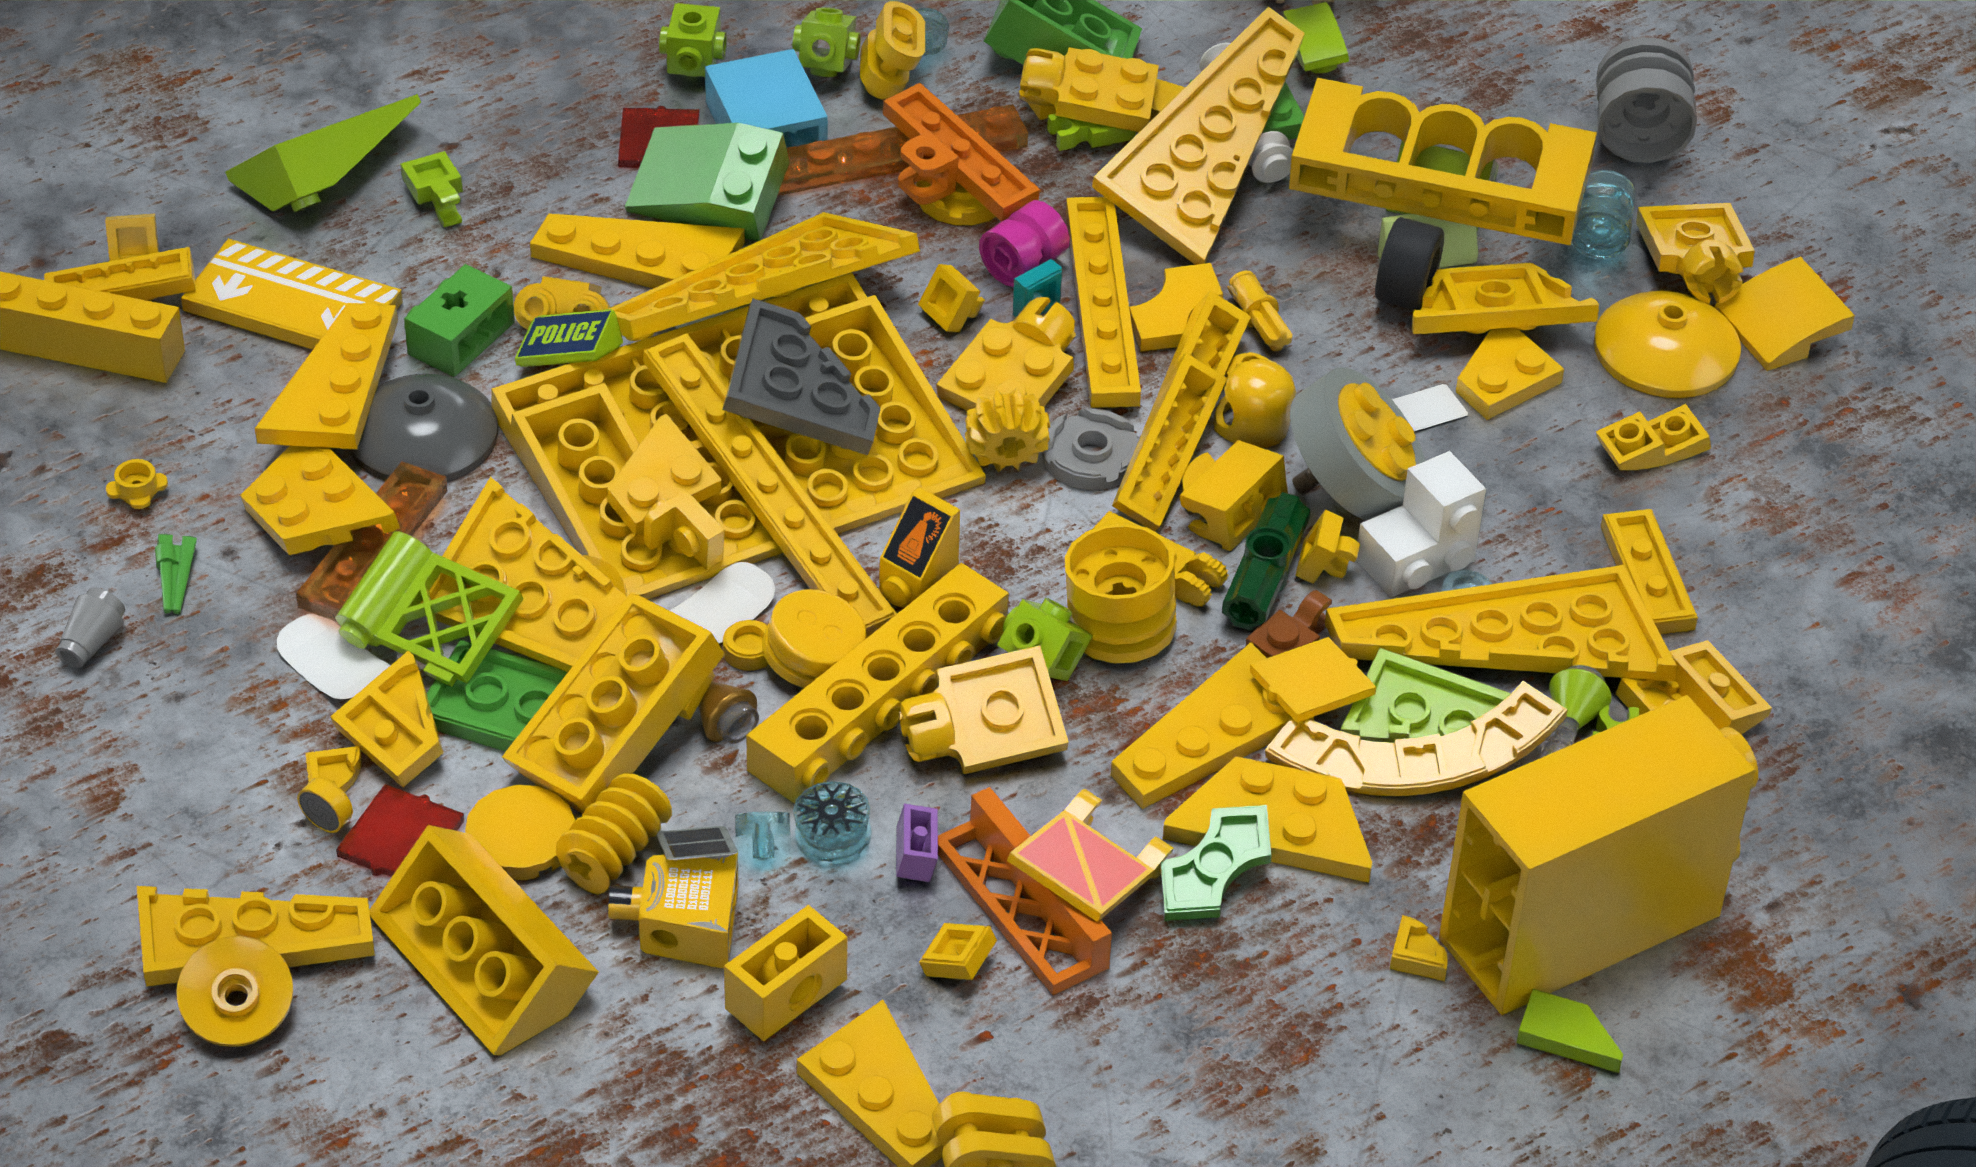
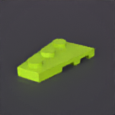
M1379 648L1366 675L1376 686V694L1353 702L1340 731L1361 736V740L1395 743V739L1419 738L1439 733L1440 736H1444L1470 726L1471 721L1495 708L1511 693Z

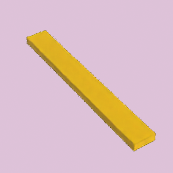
M688 333L644 350L643 362L808 587L832 593L852 605L863 619L867 633L866 638L894 617L897 613L753 420L722 410L728 387Z

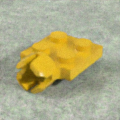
M1069 47L1065 56L1059 52L1040 48L1028 50L1022 71L1019 99L1043 106H1055V116L1140 132L1149 123L1159 65L1146 63L1137 58L1126 59L1101 54L1092 49L1081 50Z
M1731 203L1638 207L1636 224L1659 272L1666 271L1680 274L1692 296L1708 304L1711 300L1708 293H1712L1716 302L1720 304L1732 298L1739 291L1742 285L1739 273L1744 272L1743 268L1753 267L1755 250Z
M1037 297L1030 301L1019 315L1009 323H1001L990 319L936 384L937 396L967 411L976 408L978 397L991 399L994 397L996 389L1004 395L1010 394L1015 388H1018L1023 396L1035 394L1037 401L1040 402V406H1045L1074 370L1073 357L1064 353L1076 336L1074 332V318L1058 302L1043 317L1040 314L1050 303V299L1047 297Z
M1041 646L937 669L936 679L939 687L933 693L907 698L900 703L902 735L909 739V744H906V748L914 761L922 762L943 756H951L959 761L963 774H968L1068 749L1069 741Z

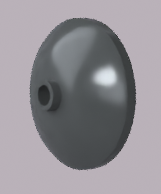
M438 374L406 375L377 386L358 448L349 449V451L361 468L381 480L405 486L442 484L467 475L488 458L497 441V416L491 407L489 399L468 383Z

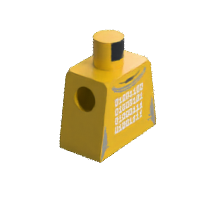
M738 853L668 860L665 855H653L646 862L643 887L611 885L608 903L609 919L639 921L640 949L646 954L724 968V965L730 961L739 889Z

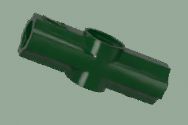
M1282 492L1275 498H1269L1256 528L1246 536L1244 555L1222 604V614L1232 621L1233 626L1251 631L1253 627L1266 622L1278 592L1282 591L1287 585L1290 564L1310 519V508L1301 502L1299 496Z

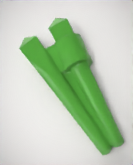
M158 534L155 557L156 567L160 570L164 613H171L173 611L174 614H180L196 549V537L182 536V545H174L173 535Z

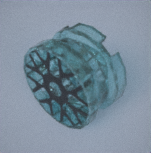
M830 781L818 783L804 790L796 799L793 809L796 824L795 838L798 849L806 858L817 864L819 861L832 862L833 866H839L859 859L864 848L869 849L872 839L869 822L870 806L868 798L860 789L848 783Z

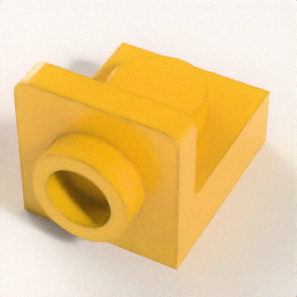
M686 489L671 499L658 501L645 515L644 543L650 550L657 548L674 537L680 550L688 557L694 556L706 570L723 560L725 530Z

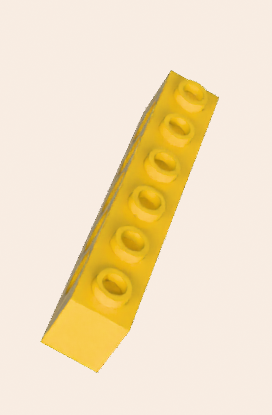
M962 562L749 732L746 735L747 771L794 804L803 795L805 796L813 790L814 787H816V790L821 788L828 780L830 774L847 760L856 759L863 752L866 745L884 730L888 731L896 726L900 721V703L904 699L933 693L937 689V669L970 662L989 643L994 644L1000 640L1004 633L1003 624L1008 615L1009 593Z

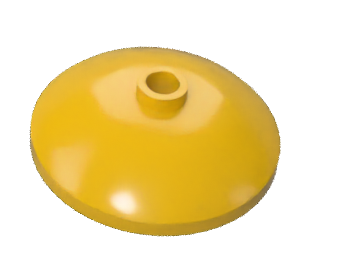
M1671 291L1643 292L1615 302L1600 316L1594 335L1595 353L1608 373L1632 389L1666 398L1695 397L1718 389L1735 373L1741 353V343L1737 331L1723 314L1713 306L1693 296Z

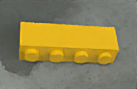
M0 271V350L163 383L168 382L185 352L180 311L177 306Z

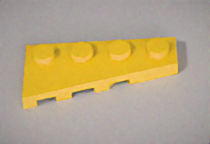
M549 213L530 242L531 258L649 288H656L740 250L745 243L743 228Z
M1251 642L1111 761L1110 776L1141 809L1222 769L1235 756L1243 758L1269 745L1291 719V716L1276 700L1271 701L1268 699V691L1250 673V664L1266 659Z
M137 886L143 973L146 987L178 983L184 965L198 949L209 942L229 936H246L267 943L284 958L288 967L375 956L368 898L295 894L290 901H280L266 898L264 892L242 891L240 898L209 897L208 889L184 888L183 895L158 894L157 887Z

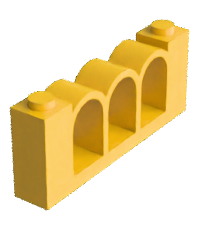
M1317 78L1291 156L1289 189L1571 245L1592 166L1597 132L1550 123L1547 132L1536 122L1521 117L1499 118L1484 125L1481 117L1470 109L1459 105L1439 104L1427 107L1419 112L1414 103L1396 93L1375 91L1363 94V86ZM1370 132L1390 133L1397 136L1405 144L1399 163L1350 153L1351 147L1357 138ZM1438 144L1461 148L1470 157L1465 176L1415 166L1416 159L1423 150ZM1511 157L1526 161L1535 169L1536 175L1532 189L1480 179L1481 172L1486 164L1492 160Z

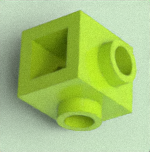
M675 3L669 27H661L659 38V53L667 54V73L690 77H705V66L716 64L717 59H725L727 33L721 32L720 7Z
M822 7L816 8V11H811L802 21V25L796 24L792 49L795 52H799V61L802 67L810 68V73L816 76L834 77L837 76L838 72H844L853 60H857L861 43V34L855 32L857 16L843 15L842 10ZM818 40H825L829 44L830 49L818 48Z
M1045 598L1041 604L1022 599L1019 606L1012 609L1007 615L1003 624L1004 633L997 646L1008 653L1041 646L1049 677L1068 681L1093 635L1071 622L1069 619L1073 612L1058 602Z

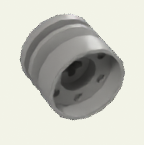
M1641 37L1617 45L1609 50L1599 63L1596 76L1598 130L1603 144L1614 155L1631 162L1652 163L1669 159L1684 150L1694 137L1697 125L1696 101L1694 98L1695 85L1693 82L1694 71L1689 57L1677 45L1660 38Z

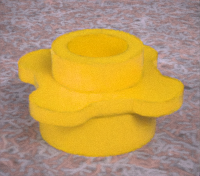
M131 459L121 463L115 469V481H111L106 485V494L111 499L120 498L134 509H143L151 504L153 496L158 491H163L167 488L168 480L166 475L156 473L155 467L150 462L143 459Z

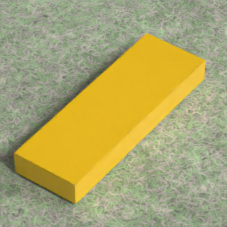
M1652 509L1603 514L1601 530L1616 566L1624 565L1659 633L1667 634L1695 630L1698 619Z

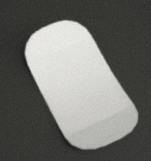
M737 562L721 570L693 596L669 611L711 631L718 644L723 642V635L729 626L742 620H754L769 606L774 598L775 585L773 579L756 565L748 562Z
M306 614L287 624L277 637L279 653L309 683L332 698L340 700L353 698L390 666L368 650L358 648L347 642L338 632L341 627L328 616Z

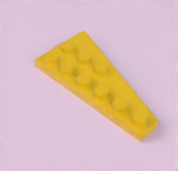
M1268 7L1093 177L1092 188L1193 264H1204L1298 54L1305 33Z

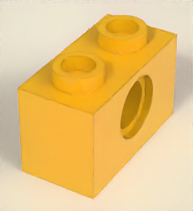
M807 905L724 965L725 1009L764 1042L847 980V936L810 905Z

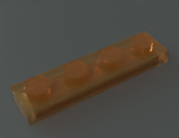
M401 461L376 493L395 512L400 526L395 531H400L410 536L415 534L448 492L446 476ZM381 524L351 530L353 541L334 545L297 591L298 608L337 622L336 615L393 532L384 533Z

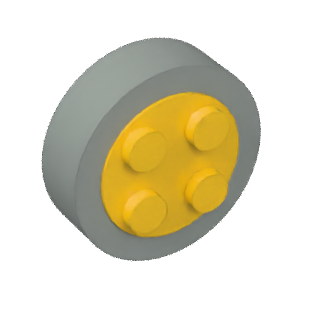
M1346 367L1331 370L1297 394L1290 408L1291 427L1297 446L1308 468L1293 477L1292 482L1295 489L1304 495L1316 487L1317 484H1321L1338 504L1353 515L1364 520L1372 519L1402 506L1407 470L1424 462L1425 458L1413 428L1394 401L1371 379L1358 371Z

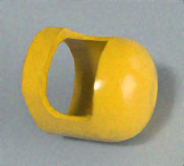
M1251 359L1240 363L1228 376L1224 388L1225 396L1219 401L1213 419L1214 430L1232 443L1240 440L1261 448L1277 445L1287 436L1290 426V408L1296 396L1294 380L1284 367L1274 361ZM1232 407L1233 422L1232 425H1228L1225 423L1223 415Z

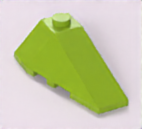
M418 94L281 142L225 171L228 181L271 211L289 205L292 206L294 213L321 202L318 193L335 185L421 103Z

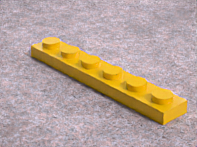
M1105 197L1066 198V218L1070 236V250L1090 407H1140L1141 388L1115 204Z

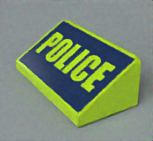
M612 309L537 316L531 322L516 354V366L528 367L599 360L623 344L616 313Z

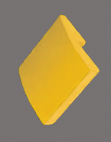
M1801 256L1753 277L1742 284L1739 291L1732 298L1723 303L1715 304V309L1730 321L1737 331L1742 344L1766 371L1808 358L1811 343L1852 330L1855 317L1850 309Z
M1708 640L1670 651L1677 665L1675 681L1622 678L1616 691V695L1628 708H1639V715L1688 695L1718 729L1730 727L1741 735L1767 718L1772 710V707Z

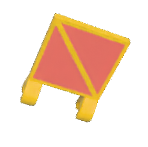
M1083 789L1064 811L1011 851L1007 861L1096 922H1099L1150 878H1158L1161 875V862L1172 853L1174 848L1155 836L1137 857L1133 856L1090 827L1094 819L1091 814L1100 806L1102 799Z

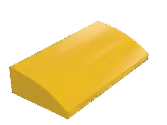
M631 591L503 754L502 758L539 787L557 793L570 807L583 814L590 804L595 803L598 795L607 789L615 776L623 773L633 774L725 654L711 631Z

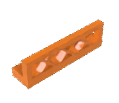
M988 787L971 795L970 821L938 835V855L1052 996L1109 969L1112 932L1102 920L1096 922L1007 861L1010 852L1031 835L996 793ZM976 838L986 850L984 860L960 856L955 848ZM987 877L1010 880L1016 887L1014 896L990 892L985 886ZM1017 913L1041 917L1046 923L1044 933L1020 929L1015 923ZM1052 950L1071 954L1078 963L1056 973L1046 961L1047 951Z

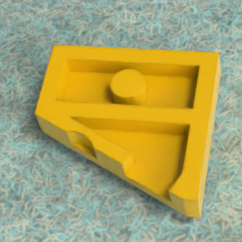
M1514 327L1491 329L1458 376L1455 392L1488 420L1561 384L1564 368L1520 330Z
M666 413L660 416L607 488V502L636 536L644 532L645 515L658 501L671 499L686 489L700 503L721 492L722 479Z
M410 651L403 654L330 716L335 728L355 746H360V750L403 788L444 753L419 666Z

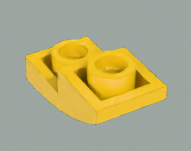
M1686 404L1649 421L1639 411L1596 431L1597 439L1619 470H1641L1664 466L1711 449L1709 434Z

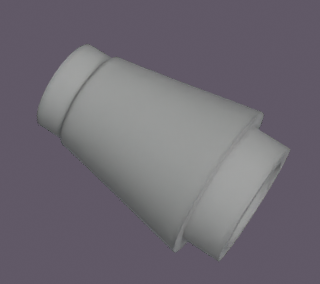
M90 588L86 594L79 595L60 639V644L55 650L56 655L64 663L75 668H82L123 626L122 616L125 613L123 603L115 595L101 588Z

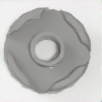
M1100 409L1079 410V415L1067 418L1066 413L1057 417L1050 424L1048 450L1042 452V457L1046 469L1058 481L1073 488L1091 491L1111 489L1121 484L1140 436L1138 437L1134 432V426L1129 420L1120 415ZM1094 445L1102 448V450L1091 452L1082 449V447Z

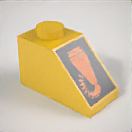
M919 486L912 492L880 556L879 590L891 604L905 608L959 564V508Z

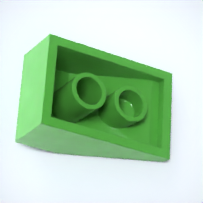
M1000 0L983 42L990 45L998 55L1007 59H1014L1023 65L1027 58L1026 54L1031 48L1055 51L1064 56L1067 54L1069 47L1081 50L1092 49L1101 54L1128 59L1133 57L1142 28L1095 0Z
M742 123L654 128L625 204L626 212L680 224L743 228L746 239L760 241L789 165L783 132Z

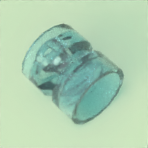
M1610 170L1590 172L1571 242L1572 246L1580 254L1589 258L1603 260L1616 257L1624 252L1629 245L1636 191L1633 183L1626 176Z

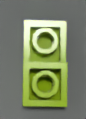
M1327 2L1283 11L1284 18L1305 33L1296 56L1304 71L1311 70L1313 73H1327L1335 70L1338 67L1337 64L1349 62L1344 39Z

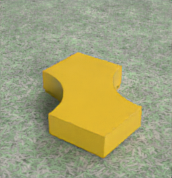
M1211 263L1164 269L1163 288L1159 294L1145 303L1129 307L1132 330L1140 352L1178 347L1193 308L1210 290L1223 298V292Z

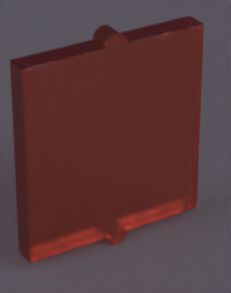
M658 106L657 108H623L618 167L640 168L654 128L699 125L700 110L666 109L665 106Z
M384 784L336 849L337 857L371 869V873L374 876L384 874L392 877L428 825L457 831L465 821L464 813L432 802L426 794L419 797Z

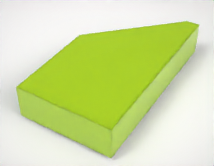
M1536 989L1532 990L1518 1031L1516 1043L1619 1073L1623 1053L1587 1004Z

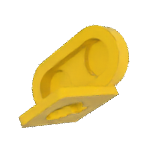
M542 276L541 283L527 285L517 294L514 301V314L518 323L528 330L533 319L540 315L606 310L611 307L608 301L601 295V286L587 282Z

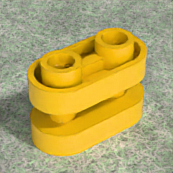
M898 1L885 3L876 19V29L869 32L861 46L860 78L866 91L878 99H888L902 92L909 81V72L917 67L925 53V21L918 11L905 3Z
M963 1091L948 1095L936 1106L932 1113L937 1139L945 1146L942 1150V1159L945 1167H1056L1051 1146L1044 1140L1046 1128L1041 1110L1032 1101L1020 1098L972 1094Z

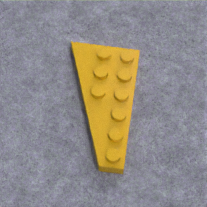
M823 212L609 309L614 310L616 313L621 336H625L629 341L644 340L653 336L655 332L750 304L752 298L763 300L770 297L788 296L795 293L799 288L920 252L917 233Z
M491 476L442 556L521 592L524 599L495 641V644L566 672H569L627 598L613 585L606 575L558 534H553L536 519L534 513L522 503H517ZM440 573L429 590L431 600L459 591L457 580L443 573ZM466 584V588H467V589L472 587V586ZM490 595L471 601L474 619L493 614L502 600ZM462 605L434 613L436 621L451 627L466 622ZM713 671L678 716L688 720L692 718L715 677Z
M1624 565L1326 609L1325 626L1332 641L1348 658L1374 660L1379 648L1432 665L1558 673L1566 669H1583L1597 676L1675 681L1677 665Z

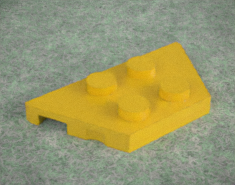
M1534 263L1437 269L1432 278V286L1428 287L1423 295L1421 310L1413 312L1412 332L1413 334L1466 331L1481 334L1490 329L1514 327L1518 330H1532L1542 325L1598 322L1599 303L1593 298L1583 301L1572 298L1571 285L1559 278L1551 277L1547 274L1546 270Z
M289 446L240 495L248 514L288 555L311 551L322 545H337L353 541L351 530L381 524L383 532L389 533L400 528L395 512L330 448Z
M1235 756L1171 813L1164 822L1162 839L1197 846L1209 829L1212 808L1267 805L1271 862L1368 883L1370 880L1372 860L1342 778Z

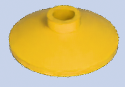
M246 936L220 938L198 949L184 965L177 983V1003L187 1026L200 1038L210 1043L227 1047L246 1046L269 1036L284 1021L293 999L292 976L284 958L267 943ZM234 991H242L248 995L246 1001L239 1006L228 1004L226 999Z

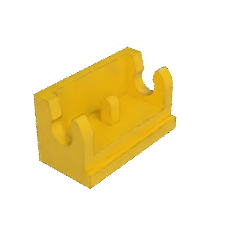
M1237 440L1180 494L1181 506L1192 513L1201 514L1207 522L1206 524L1201 520L1194 519L1188 525V528L1205 539L1222 544L1223 549L1231 552L1257 526L1268 499L1275 498L1282 492L1288 493L1284 455Z

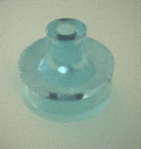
M931 8L916 9L925 21V53L923 56L933 55L942 51L947 44L950 29L947 18L939 11Z
M747 812L735 814V837L752 838L753 859L775 858L774 838L791 835L790 813Z

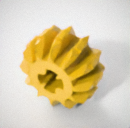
M1015 388L1010 394L1002 395L996 389L993 398L978 397L976 408L967 410L965 420L967 429L965 432L966 445L970 448V453L975 454L980 466L993 464L997 472H1000L1005 466L1013 465L1019 471L1022 462L1037 463L1039 452L1048 450V442L1050 440L1049 415L1045 412V407L1040 406V402L1037 401L1035 394L1023 396L1018 388Z

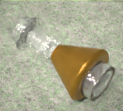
M712 681L698 705L706 737L712 742H720L724 739L729 744H737L745 740L746 735L756 728L759 721V714L757 712L758 702L755 694L747 689Z

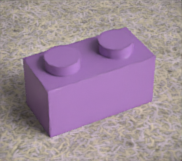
M904 803L896 826V877L930 882L938 860V809Z

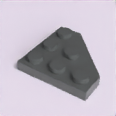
M752 298L722 410L868 455L874 441L881 408L869 394L861 396L849 382L851 377L850 371L829 347L821 349L809 334L810 324L800 313Z

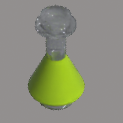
M1575 665L1558 672L1552 677L1549 683L1551 699L1567 709V718L1557 727L1553 736L1547 737L1538 745L1537 753L1539 758L1574 744L1578 730L1596 718L1599 711L1606 705L1610 706V689L1605 683L1603 676L1594 668L1585 665Z

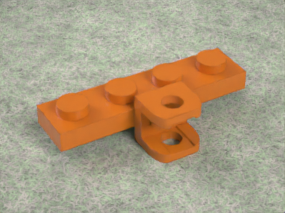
M921 83L884 100L883 115L910 139L901 147L900 158L910 166L899 174L898 187L917 204H930L956 191V182L964 187L1000 221L1007 220L1011 214L1033 200L1039 201L1040 189ZM918 181H926L931 186L927 188L917 187L914 183Z

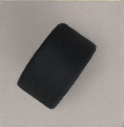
M1403 217L1396 219L1388 234L1379 263L1375 285V297L1379 301L1412 310H1421L1423 295L1426 289L1432 286V278L1440 266L1444 246V231L1442 228Z

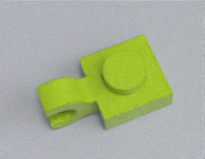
M445 151L400 163L402 179L418 205L432 201L437 217L444 228L462 223V217L455 205L460 203L458 193L463 192L462 177Z

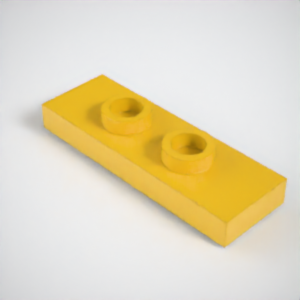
M190 247L44 274V280L147 301L157 297L196 290L194 264Z

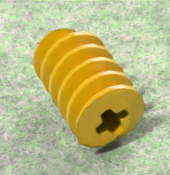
M623 773L615 776L607 789L598 795L595 803L590 804L586 808L582 817L577 818L569 828V831L564 832L556 843V855L567 876L587 892L596 895L605 893L610 886V880L617 879L621 875L623 866L630 865L636 857L635 852L642 851L649 842L648 838L656 836L661 829V824L667 823L672 817V806L667 795L657 785L636 774Z

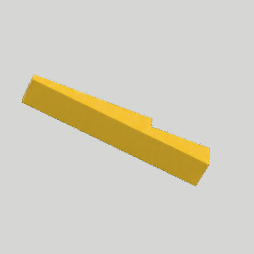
M1211 290L1192 310L1112 504L1113 507L1154 532L1160 527L1228 379L1224 375L1251 318L1249 314Z

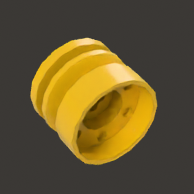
M1123 523L1106 524L1086 531L1073 541L1065 555L1067 606L1073 612L1069 620L1093 635L1084 653L1093 659L1114 664L1133 663L1155 656L1167 647L1177 630L1174 553L1166 539L1147 527Z

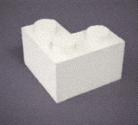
M1450 451L1408 468L1403 505L1360 523L1358 537L1360 547L1356 559L1357 562L1391 598L1410 589H1418L1428 581L1451 571L1465 568L1469 563L1475 561L1486 488Z

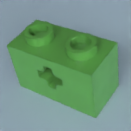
M464 264L450 278L443 280L438 288L422 303L414 306L404 318L407 354L452 377L457 376L515 323L512 286Z

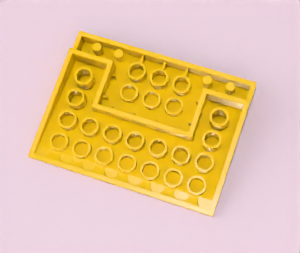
M853 273L799 289L788 296L774 297L763 301L800 313L810 324L809 334L821 349L829 347L850 371L851 377L849 382L861 396L869 394L881 408L874 441L868 455L753 420L837 534L903 512L912 492L918 486L939 498H944L985 483V473L974 455L970 453L966 442L876 295L867 297ZM750 305L619 347L597 361L569 363L491 389V407L497 416L499 427L576 550L581 555L595 556L614 566L625 583L627 596L632 591L648 600L715 577L721 570L737 562L753 564L783 553L643 362L644 350L688 333L728 387ZM666 413L722 479L721 492L699 503L725 530L723 560L708 570L694 556H686L678 547L674 537L657 548L650 550L644 543V532L635 536L607 502V488L660 416Z

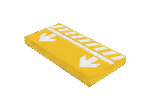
M229 238L195 279L196 290L185 292L181 297L183 311L312 350L347 303L369 302L382 305H396L398 309L403 302L401 289Z

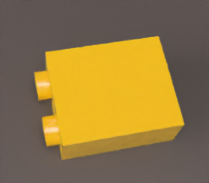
M1686 695L1463 791L1439 940L1501 1015L1528 1004L1533 989L1550 994L1720 916L1732 864L1737 861L1740 855L1739 836L1750 790L1758 782V766L1750 745L1735 729L1730 727L1718 729L1693 700Z

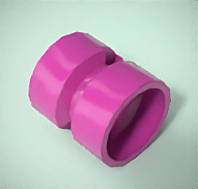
M1033 200L1011 214L1007 220L1001 221L985 232L979 240V252L984 265L991 275L1002 284L1014 287V278L1050 259L1054 261L1063 255L1069 248L1070 236L1065 222L1053 207L1043 201Z

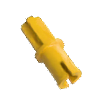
M1245 270L1235 274L1229 280L1230 286H1227V289L1241 309L1251 316L1247 325L1256 328L1272 351H1281L1284 345L1291 343L1292 333L1278 314L1279 304L1277 300L1263 290L1253 272Z

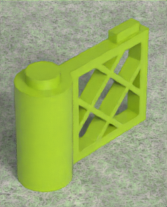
M394 531L335 618L341 626L338 631L339 634L350 644L361 649H365L367 645L378 647L381 644L401 654L410 651L416 661L426 665L423 671L427 676L452 687L457 679L468 683L524 598L519 590L433 553L422 542L406 533ZM440 573L457 580L458 592L431 600L429 590ZM466 584H468V585H470V586H472V587L467 589V588H466ZM490 595L502 600L493 614L474 619L471 601ZM462 605L466 622L438 631L434 613ZM427 616L431 634L412 640L398 636L407 622ZM470 635L472 646L460 663L444 657L442 644ZM434 647L435 652L429 650L428 648Z

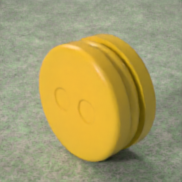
M805 589L795 591L781 598L775 605L763 636V653L770 667L781 678L791 684L805 688L863 642L867 635L866 627L860 614L844 599L821 590Z

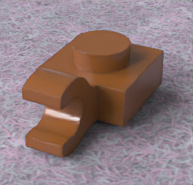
M1313 590L1303 599L1293 617L1282 610H1278L1246 638V646L1251 642L1266 658L1320 640L1318 633L1326 628V614L1323 611L1332 604V600L1318 590Z

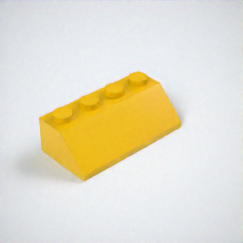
M428 825L369 909L370 917L493 1055H503L568 1017L599 973L469 833Z

